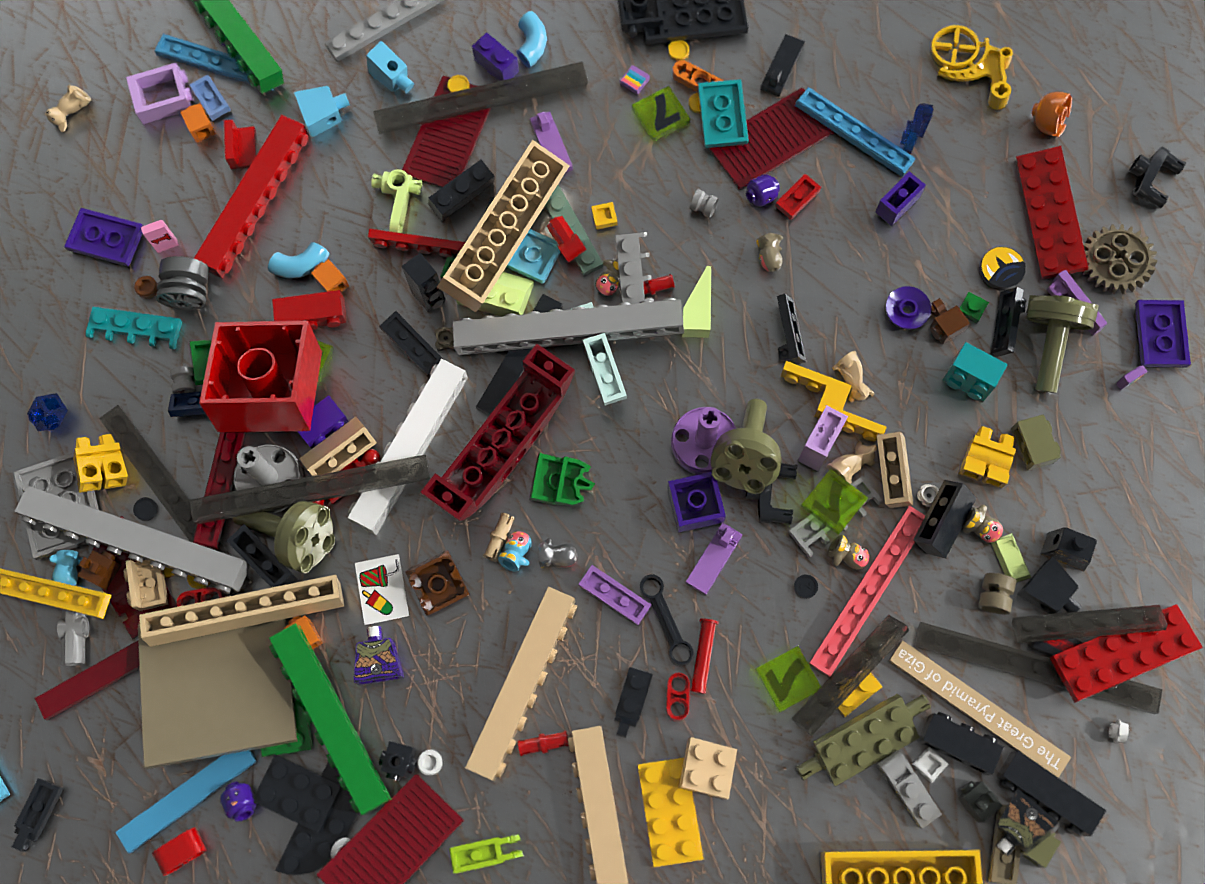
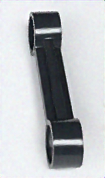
M654 574L647 575L640 582V593L645 599L650 600L670 645V661L676 666H686L693 658V648L687 641H683L662 594L664 589L662 579ZM645 581H657L660 585V591L654 596L647 595L643 591ZM677 645H685L689 649L690 656L687 661L680 662L672 656V651Z

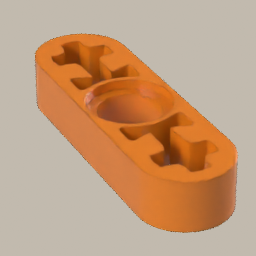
M685 60L677 61L673 66L672 76L674 80L698 92V84L695 83L696 78L702 77L707 82L724 81ZM686 70V72L679 74V71Z

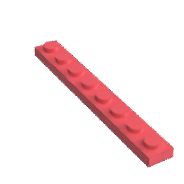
M909 505L812 657L809 665L827 677H831L914 545L913 539L926 515Z

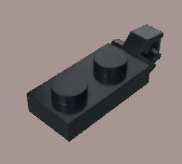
M629 667L615 712V721L620 722L617 731L618 736L626 738L629 726L636 727L637 722H639L653 674Z
M37 779L14 825L16 827L14 833L18 835L12 848L26 852L31 842L38 839L64 788L44 779Z

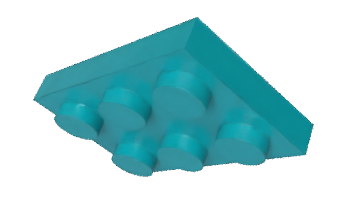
M742 80L698 83L704 147L748 144Z

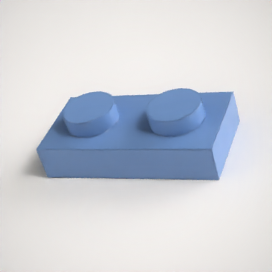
M209 75L190 84L191 89L212 121L231 111Z

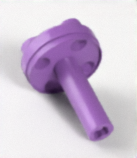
M701 407L687 412L678 420L672 432L671 448L676 461L685 470L694 475L712 472L711 455L716 441L725 432L736 429V426L725 413L713 407ZM684 434L688 440L686 442H679L676 436ZM697 460H704L708 466L699 468L695 462Z

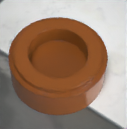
M142 276L135 282L134 289L141 298L151 299L156 296L158 283L151 276Z

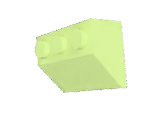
M502 272L478 310L501 317L511 313L523 315L534 280ZM456 300L457 304L462 305V306H465V305H463L462 303H460L459 301Z

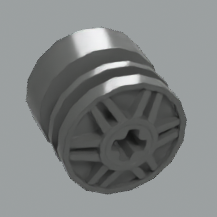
M180 256L162 259L158 274L161 281L157 285L156 300L164 306L181 310H194L204 307L206 303L205 295L207 293L204 285L208 282L209 272L207 264L194 258Z

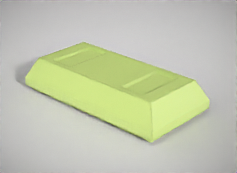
M1013 533L1000 537L995 542H991L1004 575L1013 577L1017 582L1031 578Z

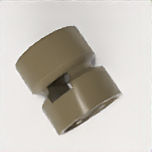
M986 573L982 585L985 592L980 595L978 607L990 613L1009 615L1013 603L1010 596L1015 592L1016 579L1003 574Z

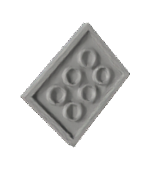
M74 452L14 472L19 499H21L28 485L99 510L95 491L80 493L78 491V479L73 460ZM25 522L32 556L35 560L54 555L59 550H70L87 544L84 538L79 537L78 540H74L64 536V531L57 530L54 533L42 528L43 524L36 522L34 526Z

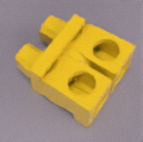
M981 426L975 436L969 441L958 474L975 480L982 478L981 482L1002 489L1008 484L1009 471L1016 451L1013 448L1014 436L1001 434L997 443L990 440L993 430Z
M112 434L99 436V445L91 446L90 440L87 437L76 439L73 460L78 479L79 493L101 490L102 481L104 489L126 486L128 478L126 467L120 451V445L115 443Z

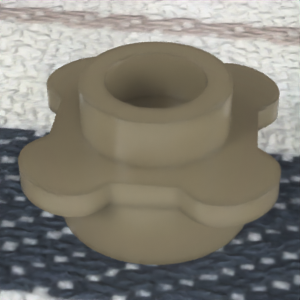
M453 327L436 329L437 341L435 342V347L439 350L445 347L454 349Z

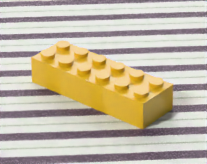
M980 850L821 852L822 884H982Z

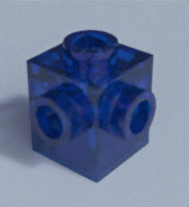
M54 393L36 397L27 415L29 421L33 423L38 432L44 430L51 431L61 425L68 410L59 395Z

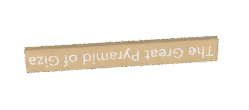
M901 641L889 659L891 664L1010 747L1020 751L1059 778L1071 758L1065 752L906 642Z

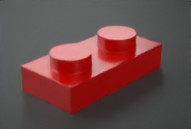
M804 174L776 202L775 207L792 220L821 191L822 187L808 175Z

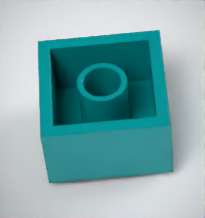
M965 342L942 380L947 382V385L951 388L966 392L973 400L984 402L997 386L1008 364Z

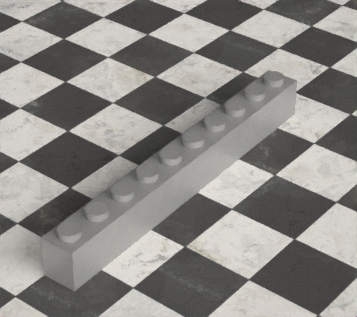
M667 298L658 302L645 300L637 304L623 302L617 306L597 305L595 308L586 309L584 307H575L572 310L566 311L553 309L545 313L531 311L525 315L511 313L506 314L504 317L484 316L482 319L462 318L459 321H453L454 348L458 355L533 348L536 343L541 347L581 344L584 339L605 333L607 341L684 334L681 299L676 300L675 298Z
M28 485L14 511L22 516L21 520L28 524L35 526L36 522L43 524L42 528L54 533L57 530L64 531V536L74 540H78L79 537L86 539L85 543L97 548H99L100 544L107 546V551L117 555H121L122 552L129 554L128 558L140 563L143 560L150 561V566L163 571L165 567L173 569L172 573L182 578H186L187 575L195 577L194 581L207 586L209 582L216 584V589L225 593H230L231 590L239 592L250 568V565L242 559Z

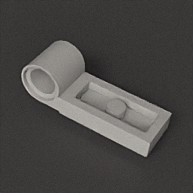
M898 750L877 764L880 773L892 785L919 828L923 829L942 815L906 758Z

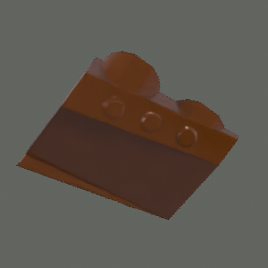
M448 550L405 571L426 616L469 595Z

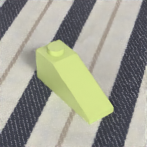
M711 266L705 268L683 307L684 334H682V337L709 338L711 326Z

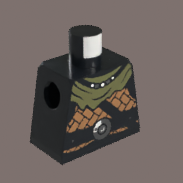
M1018 789L997 823L998 830L1004 836L996 844V847L1006 856H1009L1017 846L1027 854L1057 831L1059 823Z

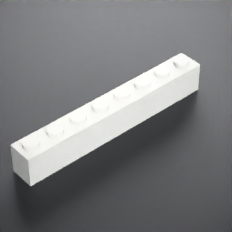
M443 359L431 369V377L427 384L424 383L418 393L419 398L416 403L413 402L409 406L406 420L398 425L393 442H389L386 445L384 457L381 462L378 461L375 464L369 482H365L360 490L361 496L349 508L348 519L353 524L374 535H377L468 379L465 370Z

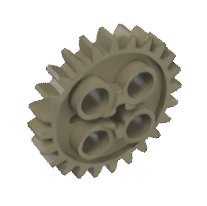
M1111 224L1109 231L1103 226L1100 232L1095 230L1092 237L1088 236L1086 243L1083 244L1089 267L1088 270L1083 271V275L1090 274L1088 282L1097 281L1095 288L1103 285V292H1106L1108 288H1112L1113 294L1116 293L1117 289H1120L1121 293L1125 294L1127 288L1134 292L1137 286L1142 288L1155 271L1154 267L1158 260L1153 258H1155L1157 252L1150 251L1154 244H1146L1149 237L1141 238V230L1133 233V226L1128 230H1124L1123 224H1121L1119 229H1116L1114 224ZM1115 243H1121L1124 247H1119ZM1097 255H1102L1106 259H1100ZM1131 259H1136L1139 263H1134ZM1112 271L1119 272L1121 276L1115 275Z

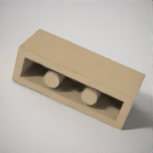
M354 417L299 459L318 484L322 485L377 442L359 419Z
M901 432L877 435L885 505L890 509L907 507L909 505L914 506L904 435Z

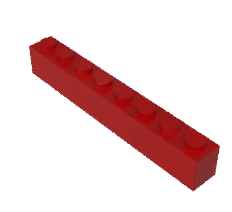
M281 115L194 257V259L207 264L209 273L223 279L225 274L231 270L235 257L242 252L244 242L254 232L256 222L264 215L269 201L275 197L279 184L285 180L291 164L296 162L300 149L307 144L309 134L304 124L284 115Z

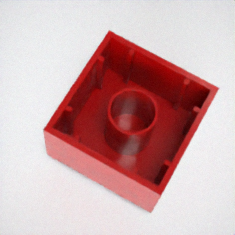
M215 322L199 404L217 432L310 431L322 350L309 322Z

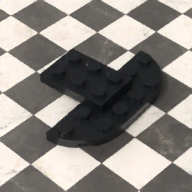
M274 755L253 797L254 803L298 823L275 869L277 872L288 875H303L323 868L332 859L331 850L333 845L341 838H348L360 813H356L353 810L349 801L352 799V796L348 789L343 790L338 781V777L341 775L336 767H331L329 762H327L322 775H319L283 757Z

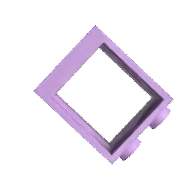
M177 63L126 77L135 113L142 124L180 114L181 111L191 106L190 101L194 100L190 88H187L185 84L188 83L187 75L184 70H180ZM175 79L180 96L150 105L146 104L142 89Z
M826 406L798 461L819 471L848 416Z

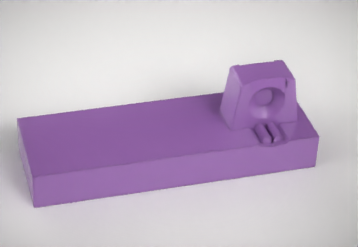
M544 111L530 118V123L539 145L570 165L566 172L573 170L572 163L551 113H545Z
M1066 270L1059 273L1047 289L1051 296H1067L1091 303ZM1099 312L1097 313L1093 329L1088 330L1092 336L1100 332L1108 324Z
M722 522L688 577L686 584L706 596L743 534Z

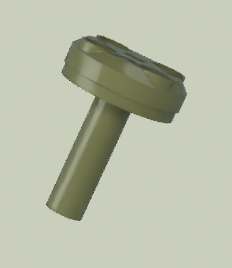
M1029 296L1026 319L1048 325L1035 390L1057 393L1069 329H1093L1099 305L1067 296Z
M751 399L748 401L742 428L733 429L722 434L716 441L711 455L712 476L714 479L734 488L746 490L751 494L763 492L765 487L777 479L782 461L778 444L769 435L763 433L767 412V404L763 400Z
M298 502L291 506L283 517L244 504L239 505L233 513V522L236 525L242 526L245 524L251 530L274 537V550L277 560L287 568L301 573H308L312 567L323 559L325 554L332 550L335 543L329 508L314 502Z

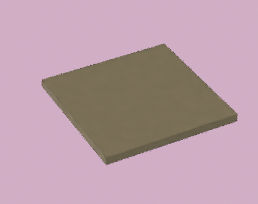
M286 619L151 647L141 638L140 624H138L145 769L298 742L291 679L286 680L280 669L283 666L280 658L276 659L269 648L272 645L269 638L284 630V627L287 626Z

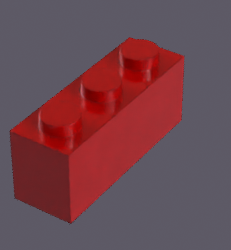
M340 290L272 299L274 321H308L312 330L322 326L338 327L340 324L347 323L345 301Z

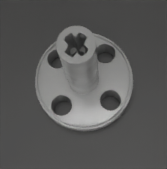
M271 444L255 448L248 446L238 452V464L234 472V485L238 496L247 506L268 513H276L288 508L301 498L305 480L304 470L300 461L292 452ZM286 455L284 461L276 463L278 456ZM295 484L292 492L285 493L288 485ZM259 495H263V500L259 504H254V499Z

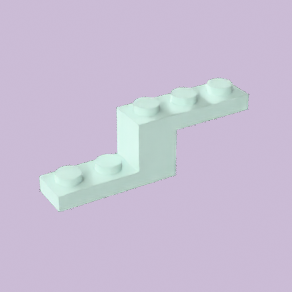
M592 302L578 306L585 309L594 308ZM605 333L584 339L582 345L591 371L594 373L604 405L627 399Z

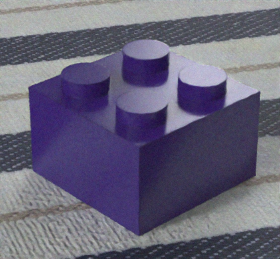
M712 472L668 481L667 489L678 533L724 523L726 514L718 483L713 478Z

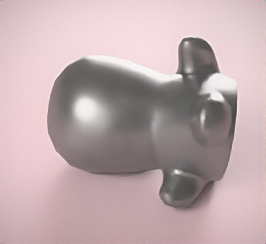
M547 538L538 545L540 568L548 567L551 564L554 567H571L577 560L576 549L571 544L564 543L552 546L551 538Z

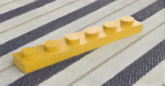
M0 569V594L104 618L111 598L110 594Z

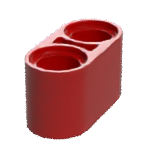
M215 587L190 590L178 596L176 605L177 607L185 606L193 598L195 603L209 601L216 594L219 595V598L228 596Z
M674 673L670 676L667 683L666 714L674 722L684 720L689 712L690 682L683 673ZM681 679L685 683L684 690L675 691L671 685L672 681ZM673 704H681L684 708V714L674 716L670 709Z
M191 828L152 852V855L162 875L166 876L202 855L207 849L196 828Z

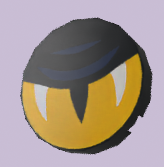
M996 247L990 249L983 256L979 273L982 280L989 287L1008 290L1016 287L1022 281L1026 273V264L1016 250L1009 247Z

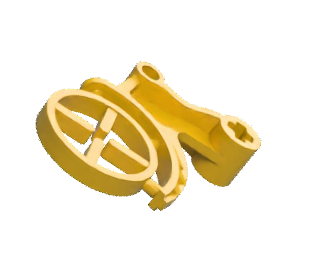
M951 25L939 30L934 36L931 45L932 58L939 66L943 67L940 68L938 75L953 81H971L987 76L991 79L988 98L989 106L995 110L1005 108L1011 94V87L1006 83L1005 69L1009 67L1013 55L1012 49L1009 47L1000 49L989 45L988 37L984 38L983 42H979L977 35L964 26ZM955 33L953 46L957 47L959 34H964L972 40L974 46L960 44L958 51L974 54L964 62L955 63L957 49L954 48L951 62L945 61L937 54L936 50L951 51L952 44L937 42V40L945 34ZM984 47L983 57L974 64L979 48Z

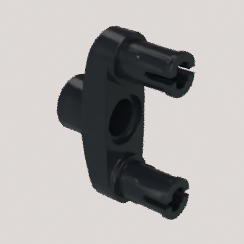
M1163 146L1150 159L1140 154L1129 169V172L1138 176L1133 195L1141 200L1145 199L1160 209L1169 198V196L1153 188L1152 185L1161 165L1177 175L1181 173L1186 165L1185 161L1172 155L1170 150Z
M781 463L778 477L795 480L798 465ZM772 484L765 487L764 491L759 494H751L746 491V499L758 500V516L761 523L770 524L771 521L792 524L793 509L773 508L770 505Z

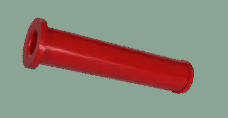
M700 618L701 629L690 691L706 694L715 626L718 625V621Z

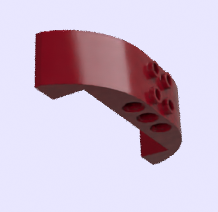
M537 343L522 361L524 367L522 375L442 477L435 473L421 490L422 495L459 521L475 513L503 484L549 423L569 388L575 369Z

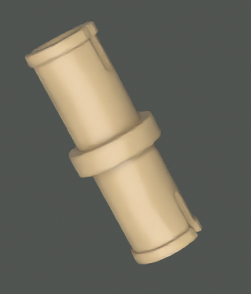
M500 514L495 530L491 531L489 535L491 539L483 554L484 558L487 559L489 557L488 560L498 561V556L504 543L508 540L507 535L515 520L513 516L509 518V514Z

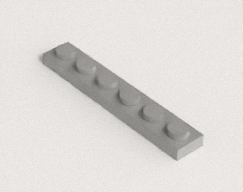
M397 0L326 41V47L335 60L339 62L444 0Z

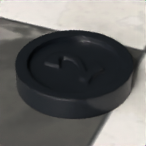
M140 498L134 504V515L142 521L151 520L158 512V505L151 498Z
M807 574L799 576L794 583L795 593L803 599L812 598L818 591L817 580Z

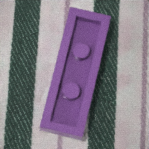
M591 565L578 584L579 587L637 626L651 607L650 603L593 565Z

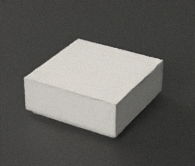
M930 746L912 764L930 783L948 765Z

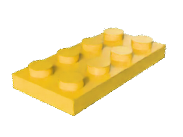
M684 757L638 764L653 867L703 860L692 791L679 788Z

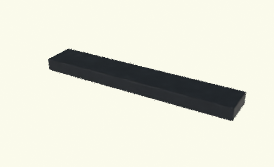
M542 294L533 311L545 313L553 309L561 310L563 304ZM533 348L508 351L476 405L477 410L490 416L524 372L522 361Z

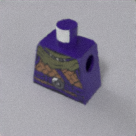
M381 626L368 627V641L356 644L354 683L364 685L403 679L404 673L394 640L391 638L382 639Z

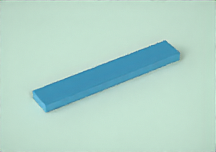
M162 34L154 50L158 56L250 84L248 75L240 71L237 60L234 57L231 58L228 53L166 34Z
M808 87L796 101V107L901 177L904 176L914 163L916 158Z
M249 750L222 755L116 831L126 851L132 853L257 763L258 761Z

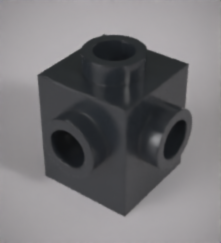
M389 741L387 750L382 751L379 759V765L382 766L380 771L387 772L386 778L400 781L401 776L408 778L409 773L413 774L416 768L417 759H414L417 749ZM400 758V764L396 766V761Z

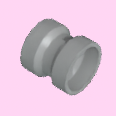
M697 189L691 201L690 210L695 212L701 211L703 215L710 218L717 206L719 197L706 195L705 191Z
M180 366L170 370L171 379L174 381L172 384L173 394L196 392V386L192 380L194 378L192 367Z

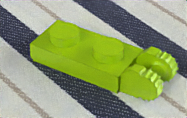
M519 835L501 839L496 837L449 848L453 874L504 863L505 860L522 857V851L516 850L502 855L501 844H512L519 841Z

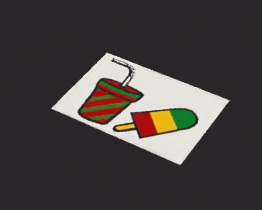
M399 554L355 563L364 625L409 616Z

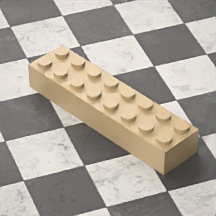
M532 140L437 287L476 313L570 165Z

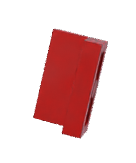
M233 119L224 120L226 162L231 169L249 168L256 157L255 127L237 128Z

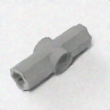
M62 609V619L57 624V633L61 640V665L80 666L85 664V638L89 635V622L85 614Z

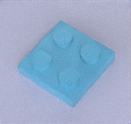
M529 229L506 268L544 284L561 253L558 243L554 239Z

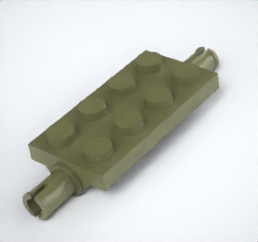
M897 693L813 741L816 748L814 757L796 766L800 777L804 781L823 770L827 772L831 782L837 786L895 751L919 739L920 736L913 723V717L931 708L930 704H927L929 703L928 699L924 694H921L916 699L905 704L902 697Z

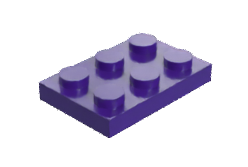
M80 208L64 247L68 251L129 267L143 234L141 230L143 224Z
M1137 300L1135 309L1141 366L1189 367L1191 361L1184 300Z

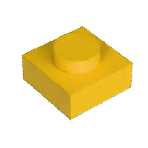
M613 202L591 206L596 230L618 225Z

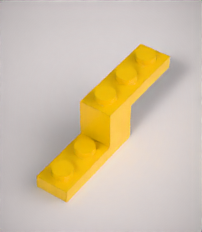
M786 361L781 377L789 383L805 385L810 391L823 392L814 416L818 420L825 407L829 406L848 416L841 429L847 433L855 432L861 434L864 439L873 442L877 441V435L885 433L886 426L843 410L852 385Z

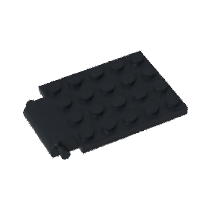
M617 0L622 31L629 33L630 37H635L637 33L643 32L645 45L746 34L749 29L744 0Z

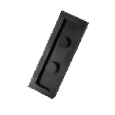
M785 34L761 84L760 90L777 97L781 96L805 41Z
M1019 287L1000 292L991 354L1000 357L1015 351L1020 314L1025 312L1027 302L1023 298L1024 290Z
M784 293L777 296L786 344L778 348L779 358L782 362L793 361L797 364H802L807 361L794 300Z
M397 311L379 326L426 376L430 374L433 366L439 364L440 360L443 359Z

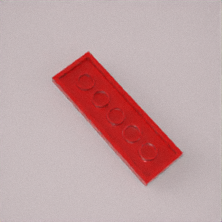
M1057 146L1016 156L1042 280L1054 278L1064 270L1069 274L1088 270V262L1062 147Z
M1175 604L1053 655L1050 659L1071 698L1076 703L1203 648L1179 606Z

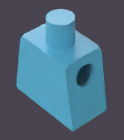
M380 41L366 55L368 73L391 92H395L400 87L405 93H408L413 88L414 82L408 78L407 65L387 45Z
M329 86L294 92L311 137L340 123L342 119L338 110L350 106L346 93L333 97Z

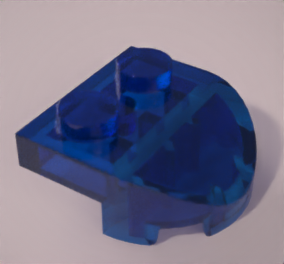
M920 103L914 112L912 120H907L900 144L903 145V150L910 155L917 138H923L933 116L934 108L931 104Z

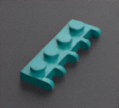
M92 307L86 329V337L93 338L95 331L105 332V339L109 341L113 340L114 334L127 335V342L130 344H134L136 337L149 338V346L152 347L156 346L157 340L169 341V349L175 350L182 321L180 318Z

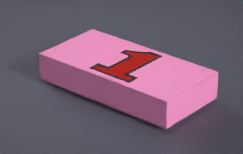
M163 220L141 227L143 235L157 253L179 245L176 237Z

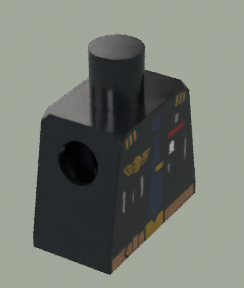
M1063 527L1047 533L1041 555L1048 558L1054 557L1061 563L1085 571L1091 562L1097 540Z

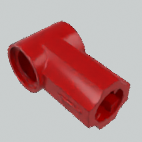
M563 216L554 217L549 221L546 227L558 243L559 250L568 262L587 250Z

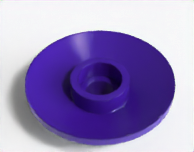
M911 286L900 287L894 290L887 298L885 306L887 316L893 324L900 328H919L927 322L931 315L930 300L918 288ZM904 308L909 309V310H910V313H909V314H908V313H905V312L903 311V309H904Z

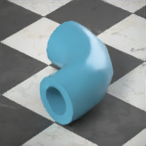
M533 11L525 13L518 23V27L526 36V41L516 53L520 61L528 68H531L543 55L547 43L545 26Z
M311 242L307 249L297 256H287L276 252L269 261L268 271L274 275L289 279L304 277L314 271V268L319 263L325 262L330 253L323 246L315 242Z

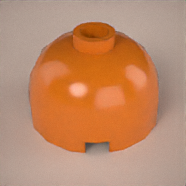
M1047 93L1041 98L1039 103L1034 104L1032 116L1035 117V124L1038 130L1055 137L1062 135L1066 124L1063 123L1065 118L1069 117L1072 106V96H1070V93Z

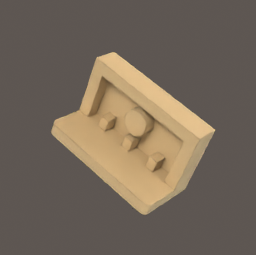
M128 560L124 569V577L126 582L129 583V591L127 592L129 605L139 611L168 605L164 571L150 566L151 562L143 560L142 563Z

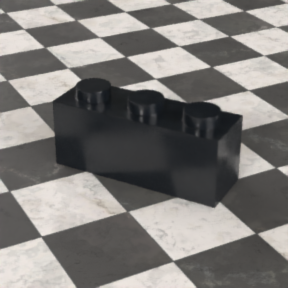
M480 159L428 197V205L442 222L494 183L495 176Z
M419 253L405 263L402 269L411 293L425 310L429 312L432 309L439 308L443 304L445 296L443 291L437 287L440 283L437 272L423 255Z
M944 480L913 541L927 554L946 559L977 499L976 496L964 483Z
M245 524L226 540L271 588L292 584L298 580L285 565L277 560L269 548Z
M942 712L933 713L928 716L918 740L919 743L927 747L930 746L933 750L986 776L994 774L1004 746L998 744V739L987 734L981 736L974 732L975 728L965 723L958 725L951 721V716Z

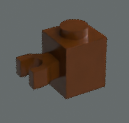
M940 298L932 302L931 313L936 318L933 320L930 328L935 339L945 344L966 331L970 322L958 305L947 311Z
M93 550L88 558L83 557L79 566L82 569L78 576L107 590L122 565L114 561L116 556L104 550L101 554Z

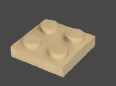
M692 737L688 738L679 788L724 800L729 799L737 749Z

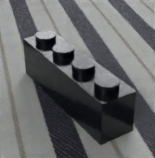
M1020 751L1010 753L996 776L1002 780L1001 785L1011 792L1019 789L1057 822L1062 821L1066 824L1069 832L1080 838L1081 836H1092L1107 811Z

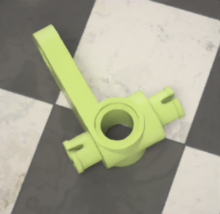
M399 169L391 172L385 171L383 175L373 174L372 177L375 179H372V188H380L382 193L391 194L395 198L389 231L402 233L411 193L421 194L422 181L412 180V175H407L406 172ZM397 183H403L401 186H395Z

